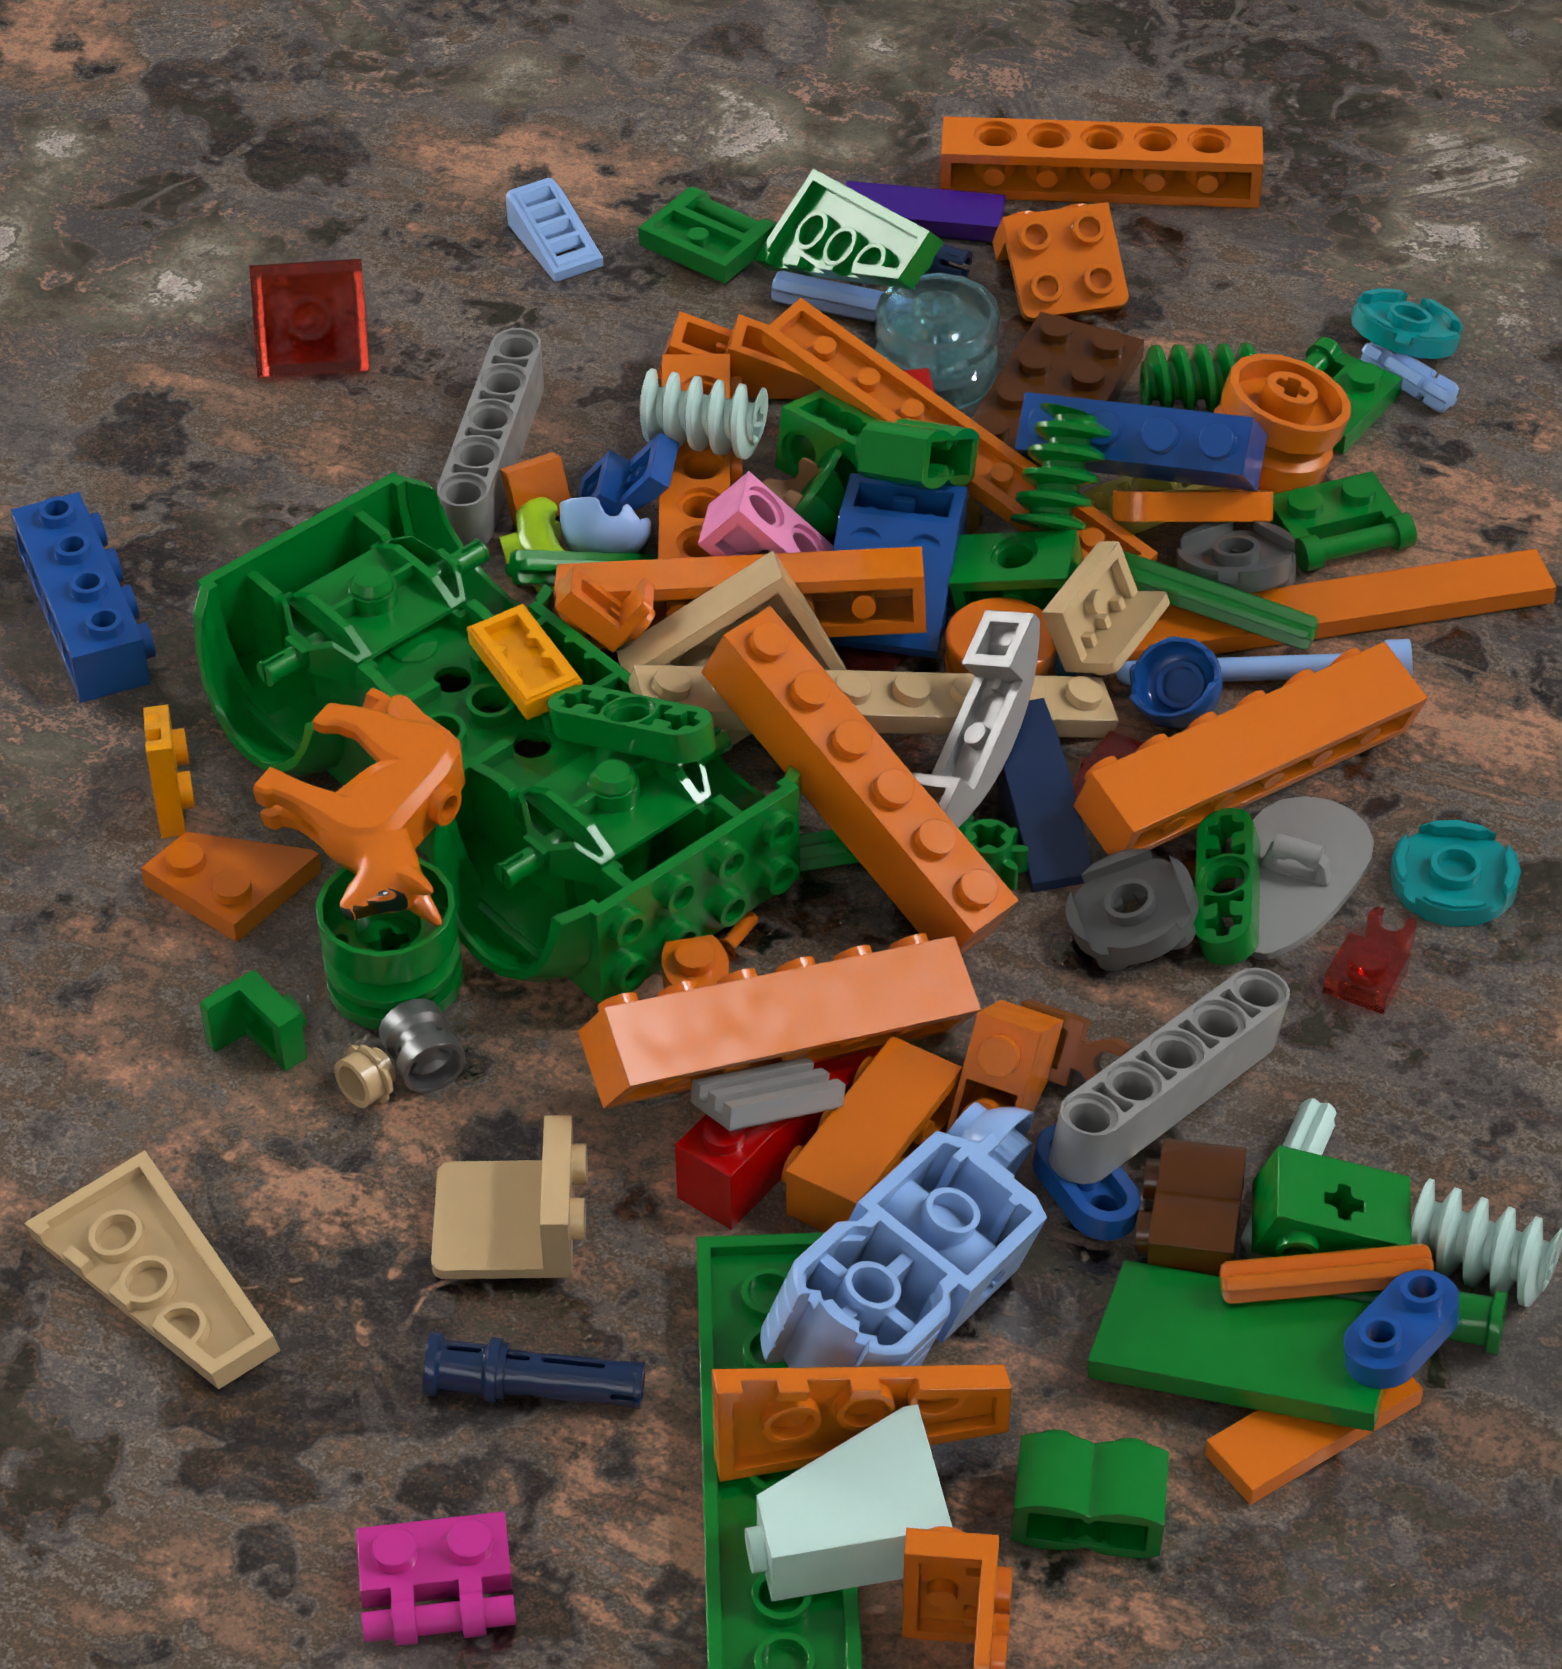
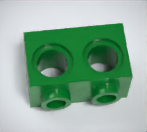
M822 390L783 405L781 407L775 468L795 478L799 473L798 464L802 458H807L817 463L833 446H837L842 450V454L834 470L841 478L846 491L850 474H859L858 463L855 459L857 438L869 422L878 419Z

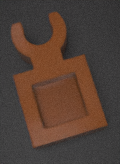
M1032 999L1021 1002L1022 1007L1064 1020L1048 1080L1063 1086L1073 1083L1076 1070L1081 1071L1084 1079L1088 1081L1102 1071L1100 1059L1104 1052H1110L1121 1057L1131 1050L1129 1043L1117 1037H1105L1097 1041L1086 1039L1091 1023L1090 1019Z

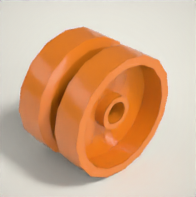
M1258 353L1242 357L1231 367L1222 389L1221 404L1214 409L1213 413L1253 417L1268 434L1258 490L1274 491V494L1320 484L1323 481L1333 458V447L1340 441L1349 421L1351 402L1338 383L1328 374L1314 366L1284 355Z

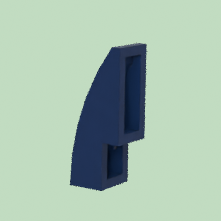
M1044 698L1029 700L1013 748L996 781L999 787L998 806L1004 822L1009 828L1016 827L1018 829L1017 845L1028 847L1027 872H1024L1031 892L1034 893L1084 884L1081 875L1092 865L1082 818L1073 807L1077 799L1047 704Z

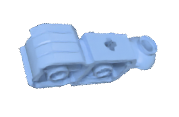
M975 1102L960 1115L947 1133L935 1131L860 1199L848 1221L836 1222L793 1262L787 1278H785L761 1327L760 1340L765 1361L767 1363L785 1361L789 1368L921 1366L935 1339L943 1343L1019 1269L1047 1219L1037 1196L1014 1179V1175L1020 1169L1033 1147V1143L1025 1138L1034 1121V1112L1018 1107H1000L987 1110L981 1104Z

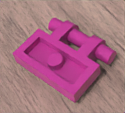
M505 1511L356 1528L363 1608L391 1605V1609L361 1612L364 1643L394 1639L395 1647L419 1644L418 1636L463 1631L464 1638L487 1636L486 1628L516 1625L513 1595L483 1598V1594L513 1590ZM460 1597V1601L419 1606H416L415 1603L419 1601Z

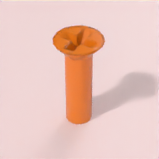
M751 911L746 913L723 939L717 938L724 947L729 962L735 960V949L758 923L757 915Z

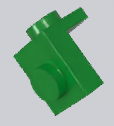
M254 969L230 984L219 987L200 1002L199 1006L205 1041L214 1051L223 1049L247 1034L285 1072L307 1059L303 1029L307 1027V1020L303 1010L291 995L284 994L281 996Z

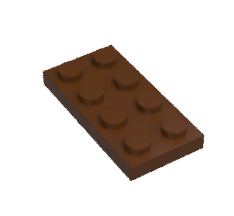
M1040 312L970 419L1015 450L1025 392L1116 402L1143 358L1144 339L1125 335L1116 330L1103 329L1073 321L1064 316Z

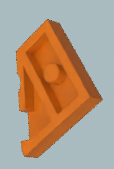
M184 832L142 866L141 871L144 886L235 942H238L321 872L319 853L312 849Z

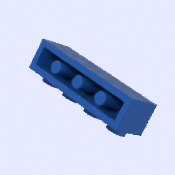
M80 492L51 497L45 501L11 509L19 555L80 703L151 684L147 659L156 657L152 634L147 622L137 624L135 621L140 619L138 605L131 585L120 586L119 584L124 580L115 549L104 550V547L108 546L99 512L88 513Z

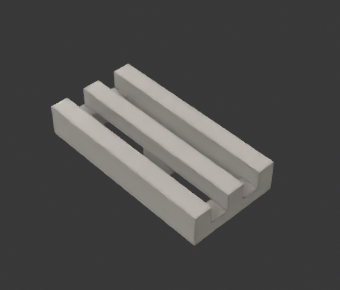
M805 1057L695 1079L692 1081L690 1102L723 1127L733 1131L837 1109L844 1104L846 1084L839 1079L829 1080L830 1073L823 1068L813 1070L814 1062Z

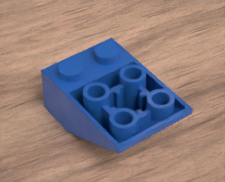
M850 474L840 509L833 551L922 546L926 633L828 637L832 645L909 656L938 658L952 600L949 586L959 537L966 534L968 487L944 484L937 489H927L869 479L860 474Z

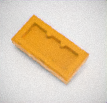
M524 604L467 627L469 644L526 720L548 712V699L555 692L575 685H583L582 679Z

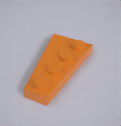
M1005 1364L712 1369L714 1459L719 1480L723 1482L802 1468L900 1408L916 1404L919 1406L930 1446L1009 1432L1012 1387Z

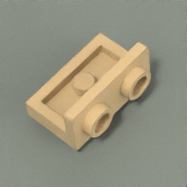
M1099 541L1042 611L1047 631L1052 637L1065 672L1108 675L1118 672L1124 666L1130 655L1170 605V601L1165 591H1138L1120 542Z

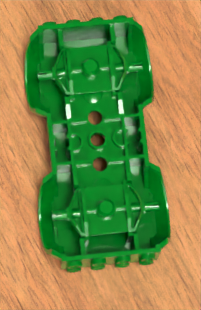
M392 472L197 580L198 596L193 616L196 654L203 688L214 716L227 738L248 761L262 770L267 771L269 767H273L286 774L300 776L326 770L341 784L345 785L366 768L377 763L356 740L340 734H322L313 729L312 723L313 719L328 703L362 707L366 694L372 687L382 691L391 698L397 694L407 696L424 714L446 728L460 741L465 784L461 790L462 801L456 817L448 825L441 826L437 824L418 845L417 849L428 857L430 864L442 871L453 886L458 937L462 944L481 964L502 977L533 982H544L568 977L599 1004L610 997L636 990L648 977L661 970L662 951L666 942L714 935L725 927L735 925L746 913L772 896L784 893L795 881L800 879L799 805L802 798L801 773L791 765L784 778L776 782V790L765 796L743 780L720 757L732 749V743L728 734L725 731L721 733L720 727L714 728L716 749L711 755L696 762L676 764L559 739L553 734L549 711L526 720L469 644L467 627L521 604L502 590L480 567L481 564H485L490 560L485 544L483 542L480 543L479 539L476 538L469 544L463 545L445 514L436 490L427 482ZM544 584L535 596V602L528 605L527 609L582 679V684L631 693L628 685L631 674L553 613L555 607L554 591ZM446 674L451 677H465L471 683L467 688L459 692L441 691L437 679ZM485 706L491 709H503L494 713L479 711L480 708ZM524 739L533 742L544 741L551 747L546 754L536 758L523 757L514 750L517 743Z

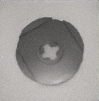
M1253 521V531H1234V522H1210L1187 531L1180 538V549L1177 548V569L1247 593L1260 592L1274 587H1287L1296 581L1295 540L1285 529L1266 522Z
M1129 849L1113 853L1098 860L1081 875L1084 884L1077 890L1074 898L1070 891L1066 900V918L1079 948L1084 953L1095 958L1100 968L1105 971H1120L1129 965L1144 963L1158 958L1170 950L1181 949L1194 939L1196 934L1194 921L1199 907L1198 897L1187 868L1178 859L1169 855L1170 863L1164 859L1153 858L1151 850ZM1137 900V903L1142 906L1134 912L1124 913V904L1130 901Z

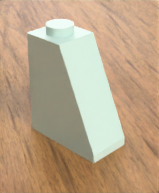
M918 1404L900 1408L756 1495L757 1526L745 1528V1543L752 1574L765 1572L771 1601L903 1579L906 1528L930 1529L937 1526L952 1527Z

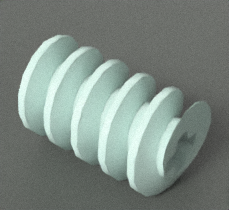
M650 368L646 373L640 395L639 409L642 434L645 441L650 442L660 432L679 442V447L684 445L687 440L690 449L702 452L710 443L713 453L721 456L727 454L732 448L737 458L746 460L755 451L764 431L768 412L767 389L762 387L753 403L748 401L747 386L739 383L732 399L726 398L724 381L717 379L710 394L706 395L703 393L702 378L694 376L687 391L681 390L680 375L677 372H671L665 386L659 387L657 370Z
M1429 1178L1422 1189L1412 1216L1411 1245L1425 1244L1429 1247L1432 1256L1436 1253V1272L1446 1277L1454 1273L1462 1263L1464 1285L1476 1287L1490 1272V1291L1492 1295L1497 1290L1508 1292L1513 1284L1517 1282L1518 1304L1530 1307L1540 1294L1544 1292L1554 1273L1562 1250V1227L1550 1242L1543 1240V1218L1535 1216L1524 1231L1520 1232L1516 1230V1209L1508 1206L1496 1222L1490 1221L1489 1199L1481 1197L1469 1212L1462 1211V1189L1456 1187L1453 1188L1442 1203L1435 1201V1180Z

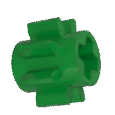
M981 819L971 823L967 828L959 827L958 829L1010 890L1015 891L1018 887V873L1027 872L1028 847L1017 845L1018 829L1016 827L1009 828L1005 823L995 819Z

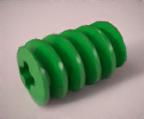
M1222 343L1217 345L1211 358L1206 344H1196L1189 359L1184 346L1174 344L1166 360L1161 346L1151 345L1145 360L1141 362L1140 405L1151 406L1153 401L1158 400L1161 407L1173 408L1175 400H1181L1185 410L1195 411L1198 400L1204 399L1208 412L1213 413L1220 403L1222 389L1231 367L1242 357L1256 354L1251 343H1241L1234 358L1230 346Z
M1044 402L1040 404L1041 410L1054 420L1035 423L1034 432L1048 443L1034 444L1029 446L1028 455L1042 466L1023 469L1021 475L1023 480L1035 487V490L1017 492L1015 497L1016 502L1027 509L1029 513L1011 515L1010 520L1042 531L1085 530L1087 524L1074 516L1072 512L1074 508L1092 507L1093 501L1078 490L1080 485L1098 484L1099 478L1084 467L1086 462L1104 461L1105 454L1093 447L1091 441L1092 439L1110 438L1112 432L1098 423L1097 417L1087 412L1064 405Z

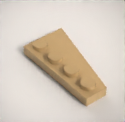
M145 1150L24 1223L32 1239L218 1389L281 1351L267 1325Z

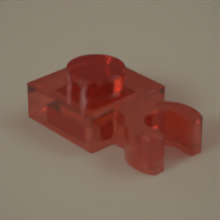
M1377 906L1367 916L1364 937L1351 932L1348 933L1325 973L1322 993L1384 1015L1408 972L1411 955L1408 952L1414 945L1417 922L1409 917L1402 929L1397 931L1386 930L1382 927L1384 908Z

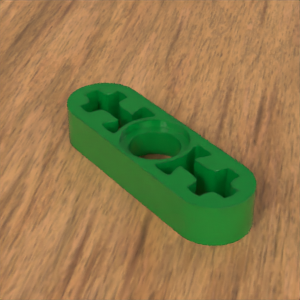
M575 685L555 692L548 699L553 734L565 741L676 764L702 760L711 755L716 749L712 714L702 707L593 685Z
M1224 808L1212 812L1201 821L1197 829L1195 890L1199 907L1194 925L1203 956L1209 962L1217 965H1232L1247 959L1253 954L1259 943L1260 841L1251 815L1238 808ZM1231 837L1233 853L1224 854L1222 847L1225 846L1226 839ZM1228 878L1244 880L1233 891L1227 893L1212 891L1214 886L1222 880ZM1232 917L1234 925L1230 927L1229 934L1224 935V922L1222 918Z

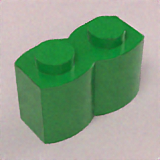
M901 418L896 422L873 420L862 429L856 441L855 459L858 463V472L861 476L869 479L927 489H937L944 484L964 486L975 476L979 434L971 428L910 418Z
M1058 1429L1021 1435L1011 1540L1027 1546L1048 1550L1087 1548L1108 1556L1139 1559L1160 1556L1165 1524L1169 1452L1137 1438H1120L1115 1441L1093 1443Z

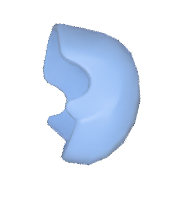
M595 497L570 498L559 503L562 537L564 544L570 551L639 554L646 548L652 536L650 518L639 519L628 504L623 505L619 515L609 516L604 512L600 501Z

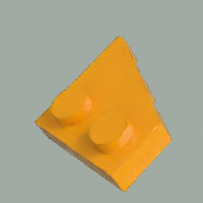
M168 704L143 708L144 731L147 741L145 742L161 839L181 836L186 832L183 810L195 808L190 770L178 771V766L190 765L185 728L172 729Z

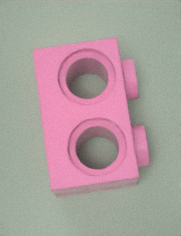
M750 471L708 505L698 545L712 557L768 554L772 550L774 553L833 551L834 545Z

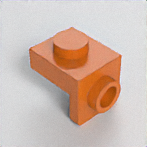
M573 566L558 582L555 609L558 611L561 620L582 636L589 634L614 653L627 637L633 641L638 639L651 624L656 613L653 610L655 586L644 578L621 602Z

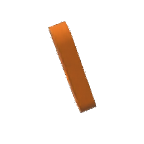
M1113 490L1112 520L1126 522L1273 521L1274 491Z

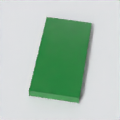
M1129 1260L1123 1261L1087 1360L1088 1378L1374 1432L1386 1390L1371 1388L1358 1383L1348 1374L1344 1363L1345 1333L1349 1326L1370 1304L1329 1296L1228 1304L1225 1303L1221 1294L1218 1276ZM1377 1340V1341H1374V1342L1384 1343V1342H1388V1341H1385V1340Z

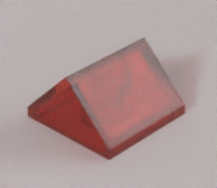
M362 259L249 266L257 378L370 371L369 323Z

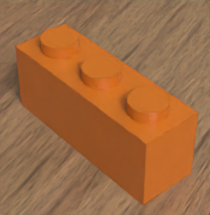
M891 1036L875 1057L868 1056L862 1061L855 1074L852 1087L844 1096L843 1106L824 1111L816 1133L805 1147L798 1145L789 1154L781 1176L782 1182L786 1184V1215L822 1232L828 1231L836 1222L848 1221L857 1202L935 1131L946 1132L963 1067Z

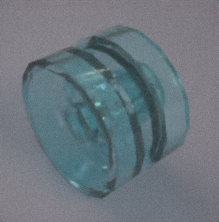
M944 273L922 275L913 290L889 287L881 294L875 309V333L878 341L875 351L902 370L929 368L935 394L956 409L960 410L975 404L985 397L998 375V350L996 343L999 337L1000 311L996 298L983 285L963 276Z

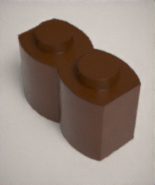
M1164 1138L1160 1159L1147 1158L1143 1199L1154 1200L1153 1210H1139L1135 1252L1148 1253L1147 1264L1220 1277L1221 1264L1226 1261H1235L1247 1148Z

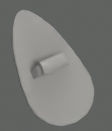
M1310 796L1281 799L1263 808L1253 819L1260 841L1259 943L1251 957L1259 960L1273 959L1295 949L1313 937L1354 893L1371 866L1374 839L1368 824L1352 809L1333 800ZM1236 878L1234 890L1237 889L1244 880Z

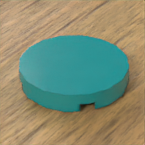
M1387 288L1368 290L1358 297L1351 314L1352 326L1363 337L1378 346L1399 354L1428 359L1452 356L1458 349L1463 330L1462 322L1450 309L1435 300L1422 298L1419 305L1406 301L1408 293H1405L1403 290Z
M1462 820L1432 821L1420 825L1418 833L1411 835L1408 839L1407 834H1405L1397 842L1391 859L1389 873L1392 889L1406 909L1426 921L1450 927L1478 926L1499 918L1513 905L1521 875L1517 853L1509 844L1506 850L1501 843L1495 840L1496 833L1482 825Z

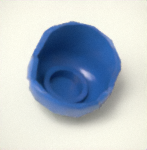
M1171 636L1149 645L1129 670L1130 700L1140 713L1160 727L1179 730L1187 728L1189 724L1201 715L1214 711L1221 697L1223 681L1219 661L1212 650L1207 649L1205 645L1195 639Z

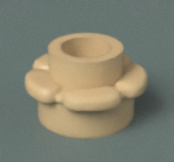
M351 1045L346 1050V1057L336 1062L334 1067L336 1081L341 1091L355 1106L366 1108L377 1100L381 1104H385L389 1100V1094L393 1091V1082L396 1080V1072L390 1058L381 1049L375 1047L371 1049L366 1045Z

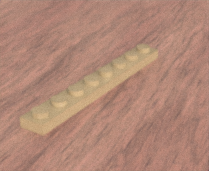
M633 665L628 681L631 693L705 708L712 714L714 728L720 727L721 730H749L701 673L704 668L703 666ZM825 670L877 733L949 735L975 678L970 673ZM1035 675L1029 700L1045 699L1058 737L1112 738L1119 719L1102 677Z

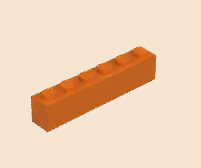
M922 546L775 553L806 598L828 637L926 633ZM766 554L557 564L554 605L556 604L558 582L573 566L621 602L645 578L655 586L653 610L656 613L647 628L649 629ZM555 609V615L560 618L558 611ZM589 634L583 636L597 648H606ZM627 637L619 647L629 642L631 639Z
M771 606L767 607L723 635L701 673L781 769L786 773L791 765L801 773L802 794L919 934L925 933L928 941L955 936L961 955L991 935L1019 900Z
M1382 642L1362 652L1359 648H1352L1341 654L1330 666L1315 673L1312 669L1302 670L1292 676L1279 689L1267 694L1263 690L1255 691L1243 698L1234 709L1218 716L1213 711L1205 713L1189 724L1184 731L1171 737H1167L1164 733L1155 735L1144 742L1135 753L1119 760L1116 756H1108L1100 760L1086 772L1084 776L1086 782L1073 807L1108 855L1129 849L1150 850L1198 828L1201 821L1214 811L1224 808L1240 809L1407 732L1428 697L1386 642Z
M925 933L914 934L892 943L888 950L872 952L870 945H860L838 953L832 958L833 961L816 964L812 956H806L780 965L775 969V973L758 976L755 968H746L723 976L717 981L716 985L699 988L696 980H687L662 989L658 992L657 997L639 1000L635 992L610 997L597 1005L599 1012L578 1031L603 1109L691 1090L692 1081L695 1079L805 1057L815 1063L879 1049L886 1044L891 1036L911 1042L951 1033L981 1010L956 938L951 936L928 941Z

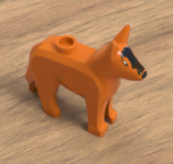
M372 687L366 694L362 707L328 703L313 719V729L322 734H340L356 740L377 763L366 768L336 792L310 785L276 768L269 767L253 786L256 803L266 807L260 812L263 824L273 830L287 827L300 831L316 842L336 864L356 874L347 886L340 901V909L346 920L353 921L376 914L410 910L434 926H441V916L430 896L434 891L433 887L422 873L415 849L437 824L446 826L451 823L460 809L462 801L461 790L465 784L460 741L450 731L424 714L407 696L397 694L391 698L382 691Z

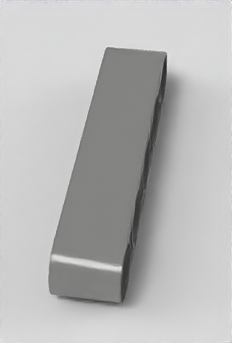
M510 328L496 334L492 339L437 485V495L452 528L464 546L476 538L479 539L480 543L483 542L484 544H487L492 538L506 499L500 469L519 463L544 392L541 339L538 334L529 329Z
M1245 968L1235 973L1066 1096L1061 1102L1050 1149L1049 1162L1052 1169L1065 1180L1078 1184H1092L1104 1179L1271 1053L1276 1047L1289 1001L1290 989L1287 982L1278 974L1267 969Z

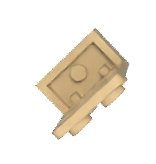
M572 1115L544 1116L542 1160L451 1161L443 1163L438 1168L431 1255L432 1271L436 1277L440 1279L572 1278L573 1240L586 1239L585 1198H575V1185H587L588 1180L587 1143H574Z

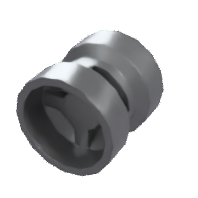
M425 998L412 999L399 1004L389 1011L379 1027L380 1040L388 1054L392 1058L397 1059V1071L404 1084L410 1090L418 1093L433 1092L444 1088L458 1077L466 1063L465 1052L457 1038L452 1033L447 1032V1020L434 1001Z

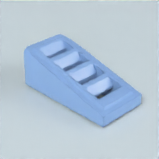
M546 178L508 191L506 194L508 226L554 282L604 266L603 256L566 195L552 178ZM573 248L576 249L575 251L560 256H556V254Z

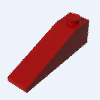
M882 1048L815 1062L813 1070L823 1068L830 1073L829 1080L839 1079L845 1083L846 1094L853 1085L855 1074L862 1061L868 1056L875 1057ZM823 1112L729 1131L705 1114L675 1144L677 1198L732 1230L781 1180L782 1170L789 1154L798 1145L805 1147L816 1133Z

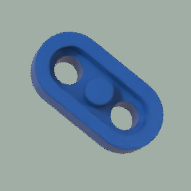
M1056 1124L1045 1128L1037 1138L1032 1160L1033 1170L1073 1226L1084 1235L1098 1240H1116L1128 1235L1135 1227L1141 1204L1140 1192L1130 1177L1120 1166L1096 1183L1078 1184L1065 1180L1052 1169L1049 1162Z
M1413 1270L1396 1277L1349 1326L1345 1333L1344 1363L1348 1374L1358 1383L1376 1389L1393 1388L1407 1382L1456 1329L1459 1322V1292L1456 1285L1445 1275L1431 1270ZM1377 1340H1385V1341H1388V1342L1378 1343V1342H1374V1341H1377Z

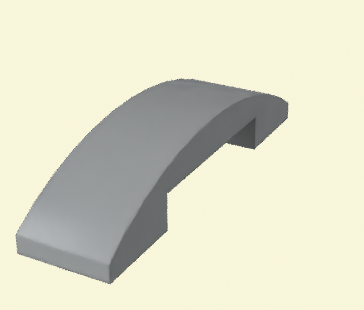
M985 610L962 661V664L975 678L932 774L912 773L957 828L969 818L993 786L1005 765L1021 728L1033 687L1040 642V619L1034 613Z

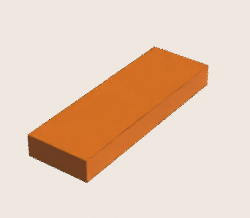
M1413 1377L1402 1385L1385 1390L1374 1431L1421 1404L1424 1388ZM1257 1410L1207 1439L1205 1456L1241 1496L1252 1505L1373 1432Z

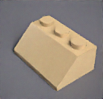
M773 550L647 629L638 639L630 640L616 649L620 666L630 674L633 665L705 667L724 634L771 606L824 670H846L806 598ZM721 730V733L725 731L728 734L732 746L752 734L750 730Z

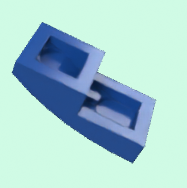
M659 432L631 460L609 450L581 477L576 498H597L602 509L609 516L619 515L625 504L630 505L633 511L645 506L669 488L679 442Z

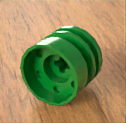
M419 857L422 873L434 890L430 896L441 916V926H434L410 910L376 914L353 921L346 920L340 909V901L347 886L356 874L343 867L323 884L315 903L329 999L343 1017L364 1028L379 1030L383 1018L390 1010L412 999L425 998L434 1001L443 1013L456 1001L464 981L453 886L438 867Z

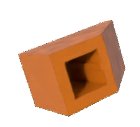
M999 1000L977 1012L946 1133L960 1115L975 1102H978L987 1110L1000 1107H1018L1033 1112L1047 1084L1064 1020L1004 1000Z

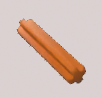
M1412 1244L1226 1261L1221 1264L1219 1279L1221 1294L1225 1303L1241 1304L1383 1291L1399 1275L1413 1270L1434 1271L1431 1251L1427 1245Z

